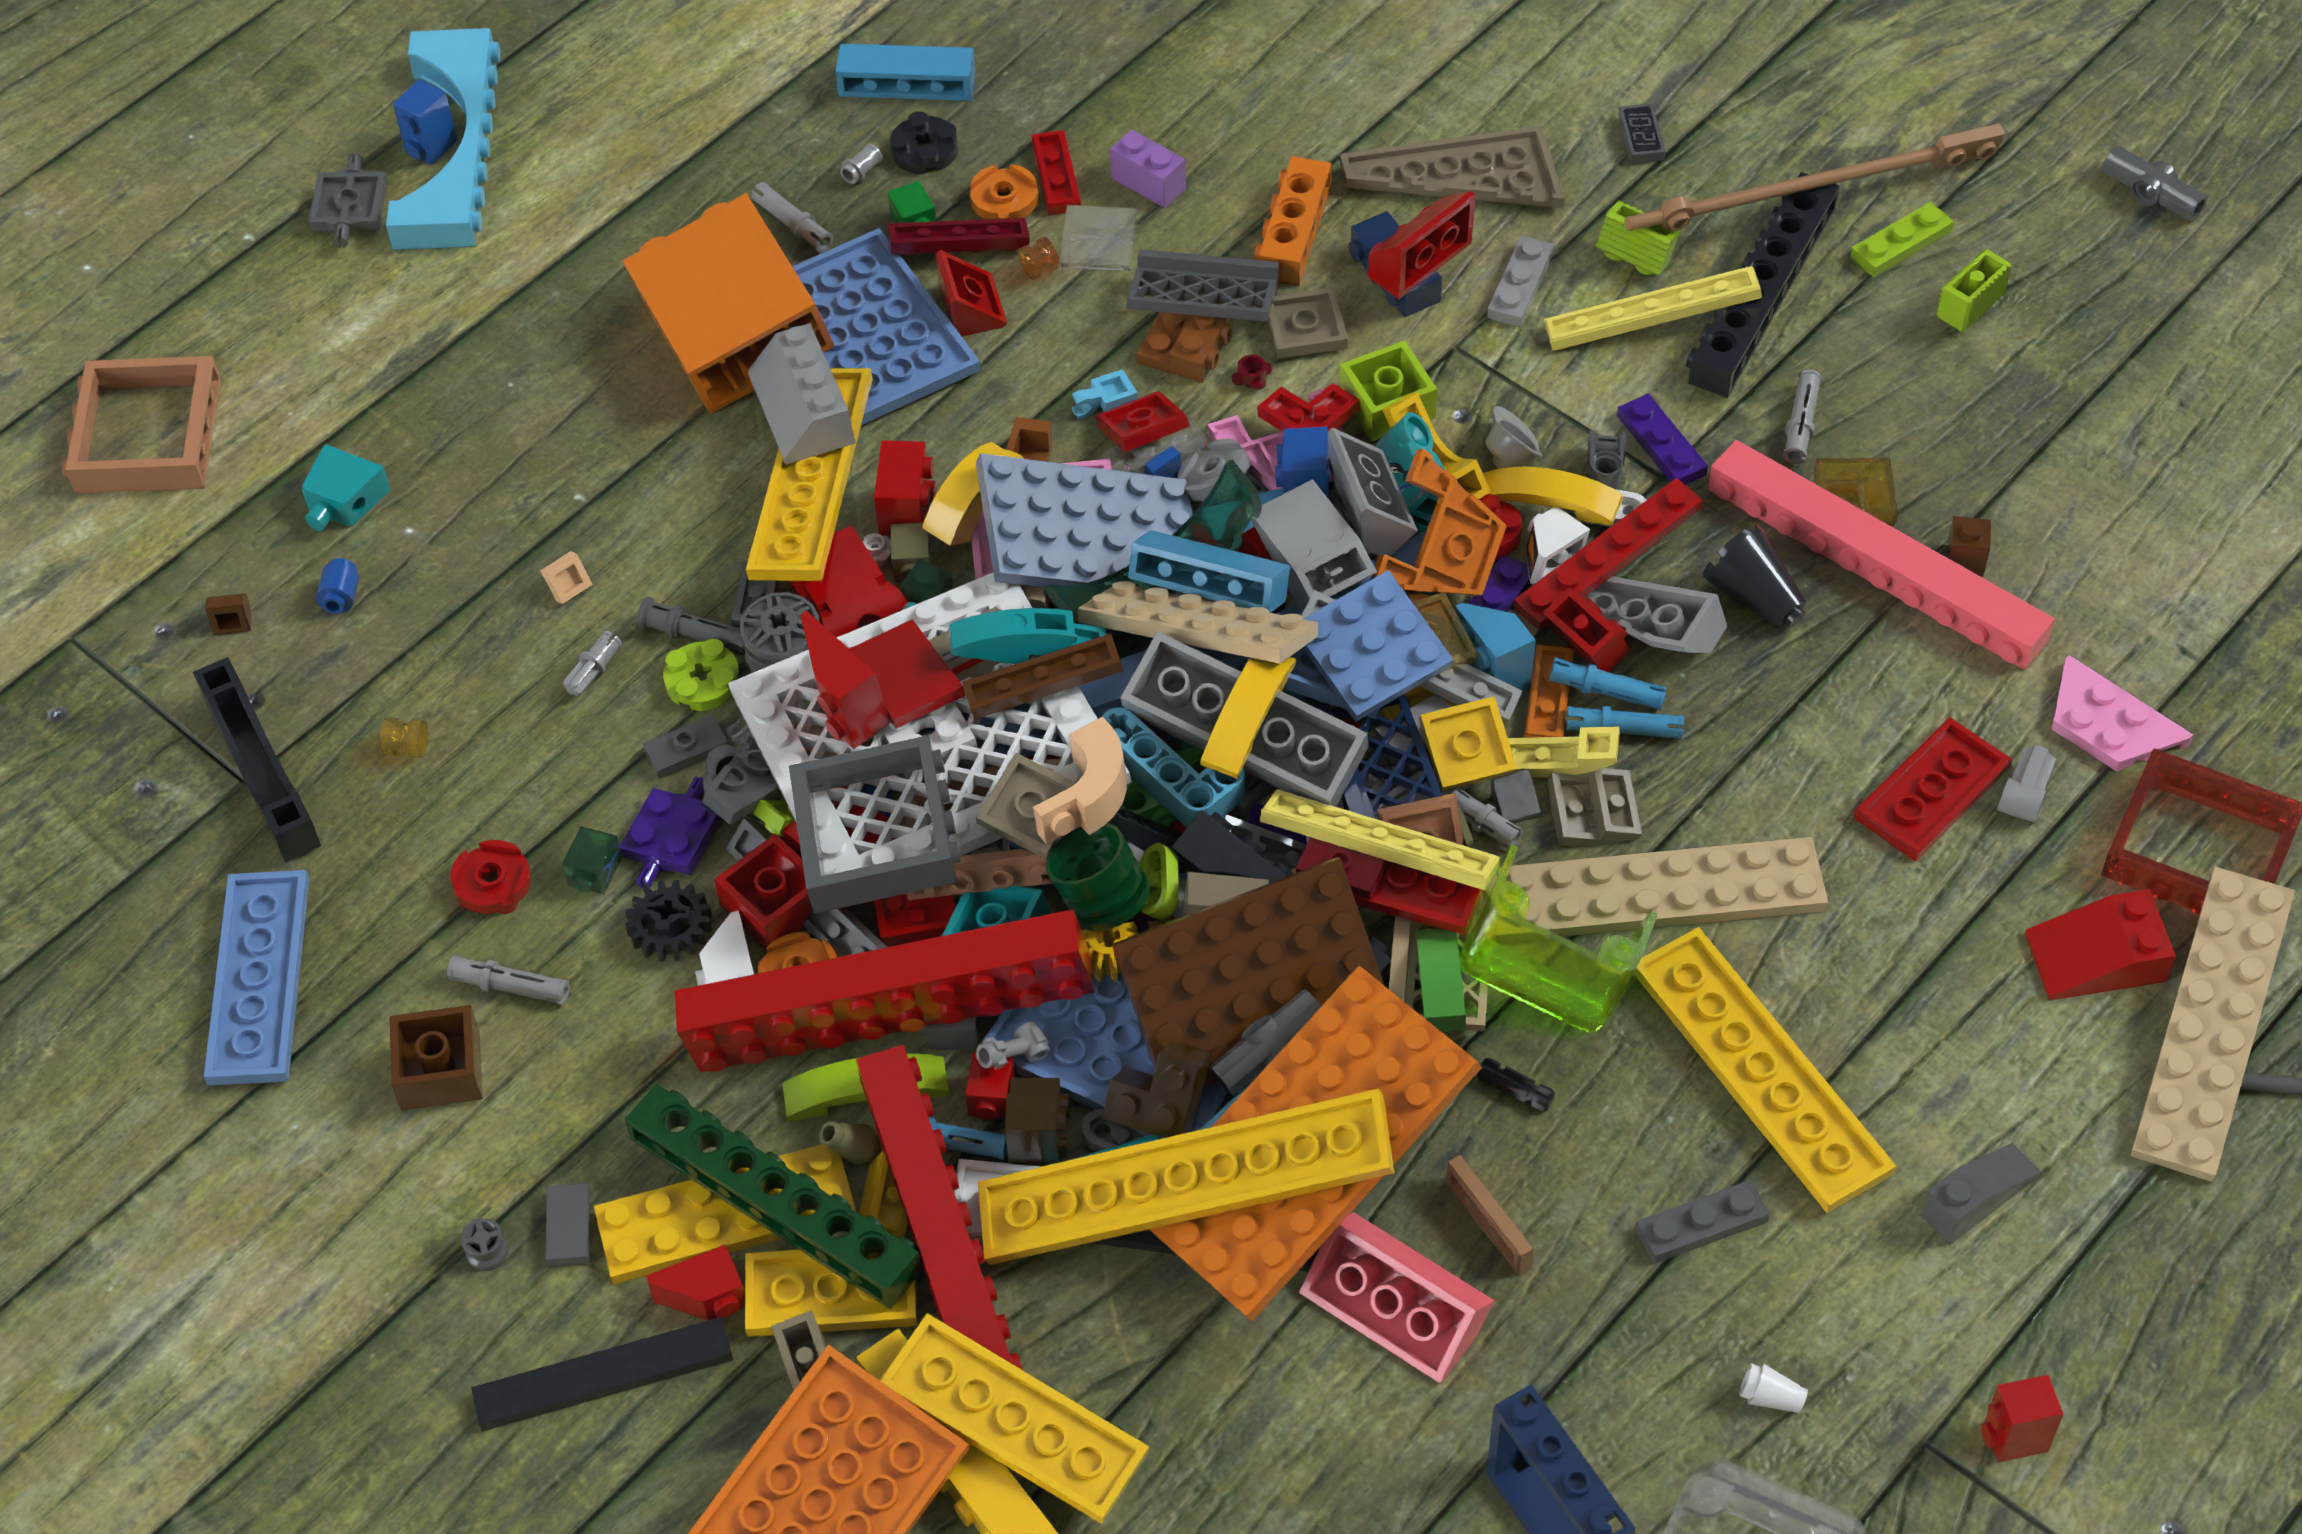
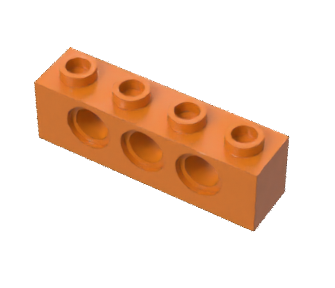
M1291 156L1287 170L1281 169L1278 181L1280 192L1279 194L1274 193L1270 205V214L1272 216L1271 219L1265 218L1262 229V239L1264 240L1262 244L1257 243L1254 252V260L1279 262V283L1300 286L1331 189V162Z

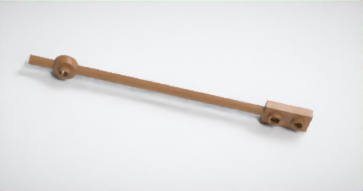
M2000 123L1939 137L1934 147L1694 202H1690L1687 197H1675L1663 203L1658 210L1626 217L1625 227L1628 231L1661 224L1663 229L1679 231L1690 224L1693 216L1927 162H1931L1934 169L1945 166L1955 167L1963 162L1975 159L1985 160L1997 152L2005 132Z

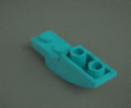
M1046 608L1008 609L983 613L952 622L948 628L950 655L998 661L1006 664H1018L1027 661L1030 654L1042 656L1107 635L1106 628L1074 623L1072 611Z

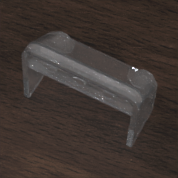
M1711 1458L1704 1461L1686 1482L1663 1533L1680 1534L1689 1513L1710 1518L1719 1515L1723 1511L1775 1534H1865V1528L1861 1521L1850 1513L1728 1460Z

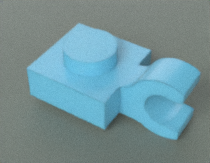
M1123 369L1091 379L1090 389L1074 392L1072 398L1077 405L1072 407V411L1077 419H1085L1091 416L1100 406L1105 412L1138 399V392Z

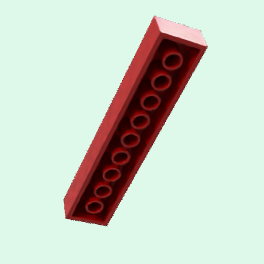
M1068 910L675 990L676 1029L700 1072H716L728 1066L743 1063L756 1064L768 1058L783 1055L796 1056L804 1051L823 1047L836 1048L847 1042L862 1039L876 1040L884 1035L902 1031L915 1032L931 1024H955L967 1018L982 1015L995 1016L1006 1010L1021 1007L1035 1008L1043 1003L1061 999H1078L1083 995L1095 993L1090 951L1074 910Z

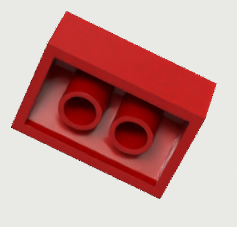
M1466 191L1440 198L1433 205L1426 206L1408 224L1401 225L1383 243L1376 244L1368 256V277L1400 299L1472 243L1475 194L1472 191Z

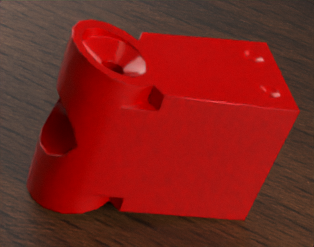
M852 525L834 533L822 581H789V586L793 592L813 604L819 615L820 623L836 638L902 611L904 605L908 603L896 586L885 581L883 573Z

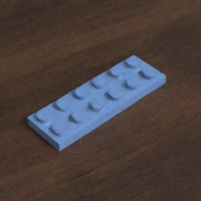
M307 870L228 874L204 1079L207 1086L289 1081L310 881Z

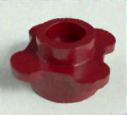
M1246 355L1238 361V370L1232 375V382L1238 386L1245 385L1255 390H1261L1266 386L1265 379L1272 372V366L1258 355Z

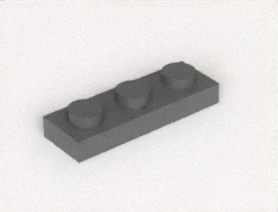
M1749 1180L1639 1220L1636 1223L1635 1230L1653 1264L1767 1223L1770 1214L1753 1182Z

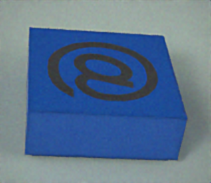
M1173 446L1169 447L1145 464V474L1178 478L1181 468V453Z

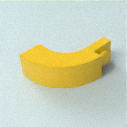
M1409 393L1382 410L1390 428L1409 412L1419 415L1431 431L1433 437L1432 451L1438 455L1444 469H1447L1457 478L1456 482L1469 494H1474L1478 499L1491 492L1477 459L1461 458L1451 452L1441 441L1433 428L1418 393Z
M993 442L986 443L968 454L954 468L940 487L928 510L922 529L950 546L969 542L983 512L975 463L980 453L1024 459L1020 454L1004 450Z

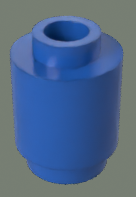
M335 558L323 568L315 599L317 604L326 612L339 614L345 613L352 608L359 582L357 567L353 562L343 558Z

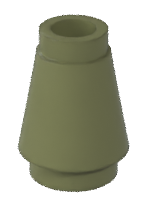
M828 1121L823 1124L819 1132V1139L823 1145H826L852 1164L858 1165L870 1162L879 1150V1137L872 1127L866 1124Z

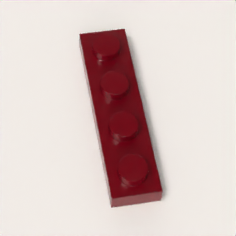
M1026 218L887 223V236L891 255L910 256L916 253H937L939 250L946 253L964 251L979 253L988 250L1016 251L1018 249H1029L1030 246Z

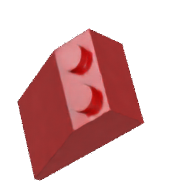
M806 610L800 616L815 680L820 693L817 696V700L828 718L825 721V726L836 740L843 739L850 747L855 749L890 724L877 675Z
M2150 889L2107 896L2030 927L2025 931L2027 942L2049 1001L2166 982L2176 957Z

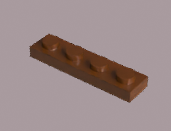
M1110 633L962 681L975 720L1123 672V668Z

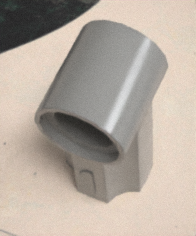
M2037 745L2023 749L2012 779L2008 778L1997 811L2036 823L2047 790L2045 788L2050 780L2056 758L2049 753L2048 749Z

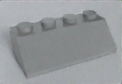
M811 324L792 327L776 333L750 367L748 374L785 465L855 444L848 408Z

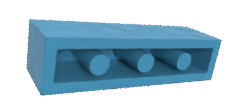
M840 44L836 66V80L840 97L972 101L976 73L973 48Z
M1150 530L1132 542L1128 578L1187 594H1196L1202 598L1214 601H1231L1238 607H1263L1271 613L1286 601L1290 565Z

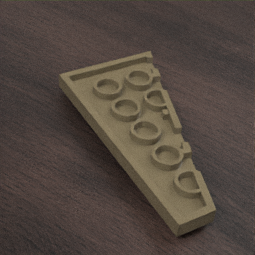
M1541 125L1340 154V166L1346 188L1437 197L1472 191L1475 194V200L1564 208L1565 198Z

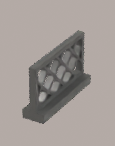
M1140 249L1137 270L1127 296L1126 309L1268 322L1274 296L1278 294L1279 262ZM1163 290H1172L1166 293L1163 292ZM1199 293H1206L1202 296L1197 295ZM1234 296H1239V297H1241V298L1234 299V298H1232V297H1234Z

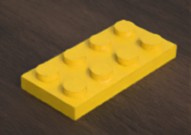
M800 1250L746 1253L747 1337L774 1335L772 1325L812 1310L821 1332L917 1326L916 1280L892 1309H889ZM871 1253L867 1255L865 1258L876 1259L880 1257L882 1254Z

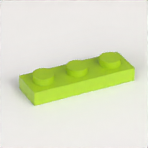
M1930 201L1851 248L1850 257L1867 273L1875 277L1951 233L1954 221Z

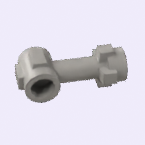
M1029 1022L1014 1032L1013 1035L1016 1039L1005 1042L1003 1040L996 1042L994 1037L985 1039L977 1047L976 1055L978 1062L984 1068L993 1066L995 1069L1003 1068L1008 1063L1006 1058L1024 1054L1030 1063H1034L1050 1053L1049 1041L1044 1032L1036 1026L1035 1022Z

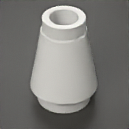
M1751 1363L1744 1375L1739 1396L1748 1399V1404L1792 1411L1799 1414L1804 1406L1808 1389L1800 1387L1799 1384L1764 1363L1760 1366Z

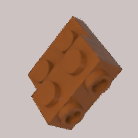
M1159 312L1137 352V363L1203 383L1209 370H1215L1222 346L1229 344L1233 334V325L1229 324V318Z

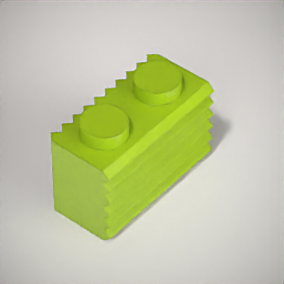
M1618 201L1606 214L1598 242L1595 245L1596 248L1603 250L1605 256L1615 261L1625 260L1636 265V269L1642 274H1655L1659 276L1669 265L1681 230H1666L1662 228L1661 224L1628 231L1625 227V218L1642 214L1643 212L1635 207H1630L1629 204Z
M1984 249L1941 288L1939 307H1937L1938 311L1936 312L1937 317L1961 332L1966 331L1968 327H1971V324L1975 323V320H1979V317L1988 311V308H1992V304H1996V301L2005 295L2011 263L1990 250Z

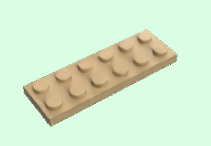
M1130 581L1114 583L1112 587L1101 594L1093 596L1090 601L1078 608V623L1154 638L1158 631L1186 645L1275 663L1283 662L1318 637V622L1305 620L1298 614L1279 615L1269 613V610L1263 607L1243 608L1235 606V603L1231 601L1221 600L1213 602L1203 600L1201 596L1196 594L1177 595L1168 593L1167 589L1160 587L1150 589L1136 587L1135 583Z

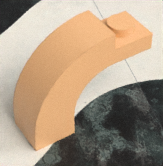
M1103 717L1069 734L1073 762L1084 773L1081 779L1070 788L1033 807L1037 833L1046 844L1080 826L1088 835H1091L1110 821L1123 803L1127 790V776L1122 745L1115 730Z

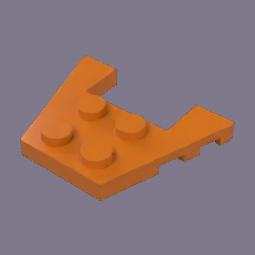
M1424 449L1416 450L1405 482L1438 496L1434 512L1414 567L1386 554H1380L1374 566L1377 572L1370 577V580L1389 570L1404 591L1471 596L1482 595L1507 525L1474 494H1469L1456 482L1457 478L1447 469L1443 470L1432 459L1433 456Z

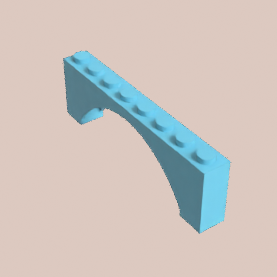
M490 28L411 31L408 58L414 79H424L445 91L465 113L466 128L459 148L452 159L436 176L409 195L399 200L389 201L386 228L392 249L475 247L477 232H482V216L479 207L485 206V193L482 182H487L488 172L484 160L490 157V142L487 134L493 131L490 109H495V94L492 86H497L498 84L495 62H500V46L498 42H493Z

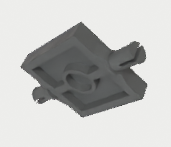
M353 153L348 156V164L345 170L317 173L308 223L311 232L335 231L333 244L338 248H341V243L343 248L348 246V238L351 231H380L388 184L385 171L368 172L361 170L363 157L355 153V158Z

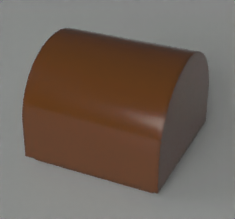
M246 593L206 598L205 610L214 635L251 631V608Z

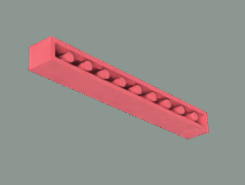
M1735 440L1711 466L1708 490L1718 498L1727 500L1744 510L1748 515L1776 528L1781 534L1792 537L1806 545L1811 551L1820 553L1839 564L1843 569L1864 578L1876 588L1885 590L1902 600L1906 605L1934 618L1939 624L1950 627L1967 637L1971 642L1979 644L1999 655L2004 661L2013 663L2025 670L2049 642L2055 618L1742 442Z

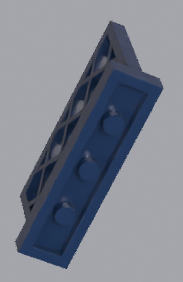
M1405 694L1379 708L1376 719L1368 716L1362 718L1365 721L1359 729L1366 733L1372 724L1383 725L1390 729L1382 741L1368 736V747L1375 749V752L1368 762L1361 760L1344 791V810L1376 819L1374 814L1380 804L1391 807L1410 803L1415 800L1418 794L1429 798L1442 796ZM1328 703L1313 705V707L1340 720L1351 717L1346 709L1340 707L1330 709ZM1399 704L1401 713L1395 722L1379 716L1383 708ZM1396 732L1412 739L1406 751L1389 745ZM1383 753L1400 760L1392 772L1376 765ZM1407 763L1423 769V773L1417 782L1400 775ZM1370 773L1386 779L1379 792L1365 787L1363 784ZM1394 783L1411 790L1404 802L1387 796Z

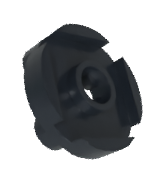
M922 111L911 113L908 120L901 122L890 136V147L895 163L900 168L916 174L926 173L927 168L936 167L937 171L948 167L958 154L956 127L942 118L928 116ZM922 142H928V143H930V144H924V145L921 146V147L918 146V144H919V143H922Z

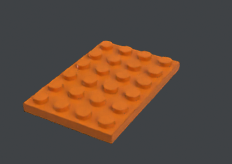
M828 1344L688 1534H908L968 1452L970 1445Z

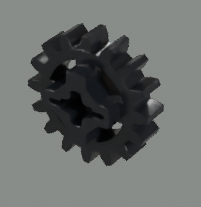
M674 880L671 887H665L663 881H658V889L652 891L647 886L644 887L645 897L642 899L634 896L632 898L634 909H626L625 913L628 922L625 923L628 937H631L633 947L635 949L642 947L644 957L646 958L656 952L659 962H663L667 954H672L675 961H679L680 952L684 950L690 955L695 954L693 944L705 945L707 942L705 933L712 932L713 929L710 920L713 918L710 904L706 902L705 894L703 892L696 894L694 885L691 883L684 889H681L679 880Z

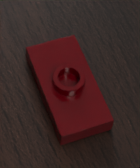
M1310 837L1296 866V873L1330 859L1341 858L1352 893L1371 899L1385 871L1386 861Z

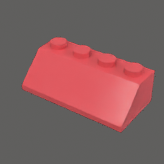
M1354 1212L1349 1214L1322 1244L1299 1291L1307 1299L1438 1383L1444 1381L1475 1340L1495 1300Z

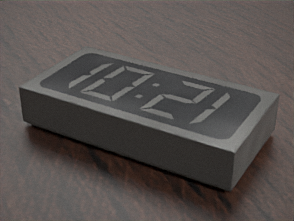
M1653 104L1619 107L1618 117L1631 164L1665 160L1666 151Z

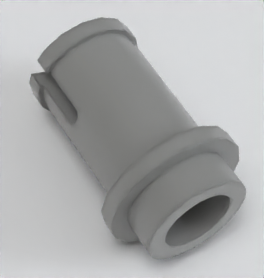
M868 144L852 159H846L840 169L843 179L849 184L861 183L865 179V174L882 161L883 157L880 150L873 144Z

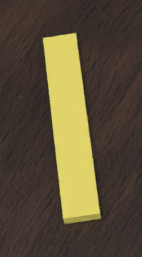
M1749 266L1546 318L1544 323L1552 351L1760 299L1762 294L1754 268Z
M1276 789L1261 810L1260 822L1482 890L1487 888L1499 869L1500 857L1282 790Z

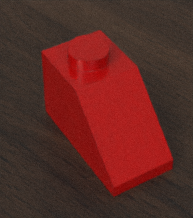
M725 1244L646 1276L654 1303L707 1321L717 1317H729L745 1306L744 1288Z

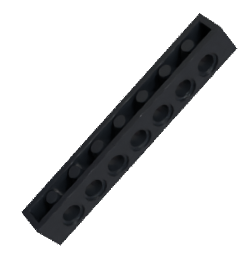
M1800 172L1798 178L1808 176L1809 174ZM1831 184L1784 195L1781 207H1774L1769 219L1768 229L1760 231L1755 244L1756 250L1754 253H1747L1742 268L1753 266L1761 288L1762 298L1715 310L1714 322L1712 324L1707 323L1702 331L1700 346L1698 348L1693 347L1686 361V367L1690 368L1688 384L1726 398L1730 396L1835 212L1840 185Z

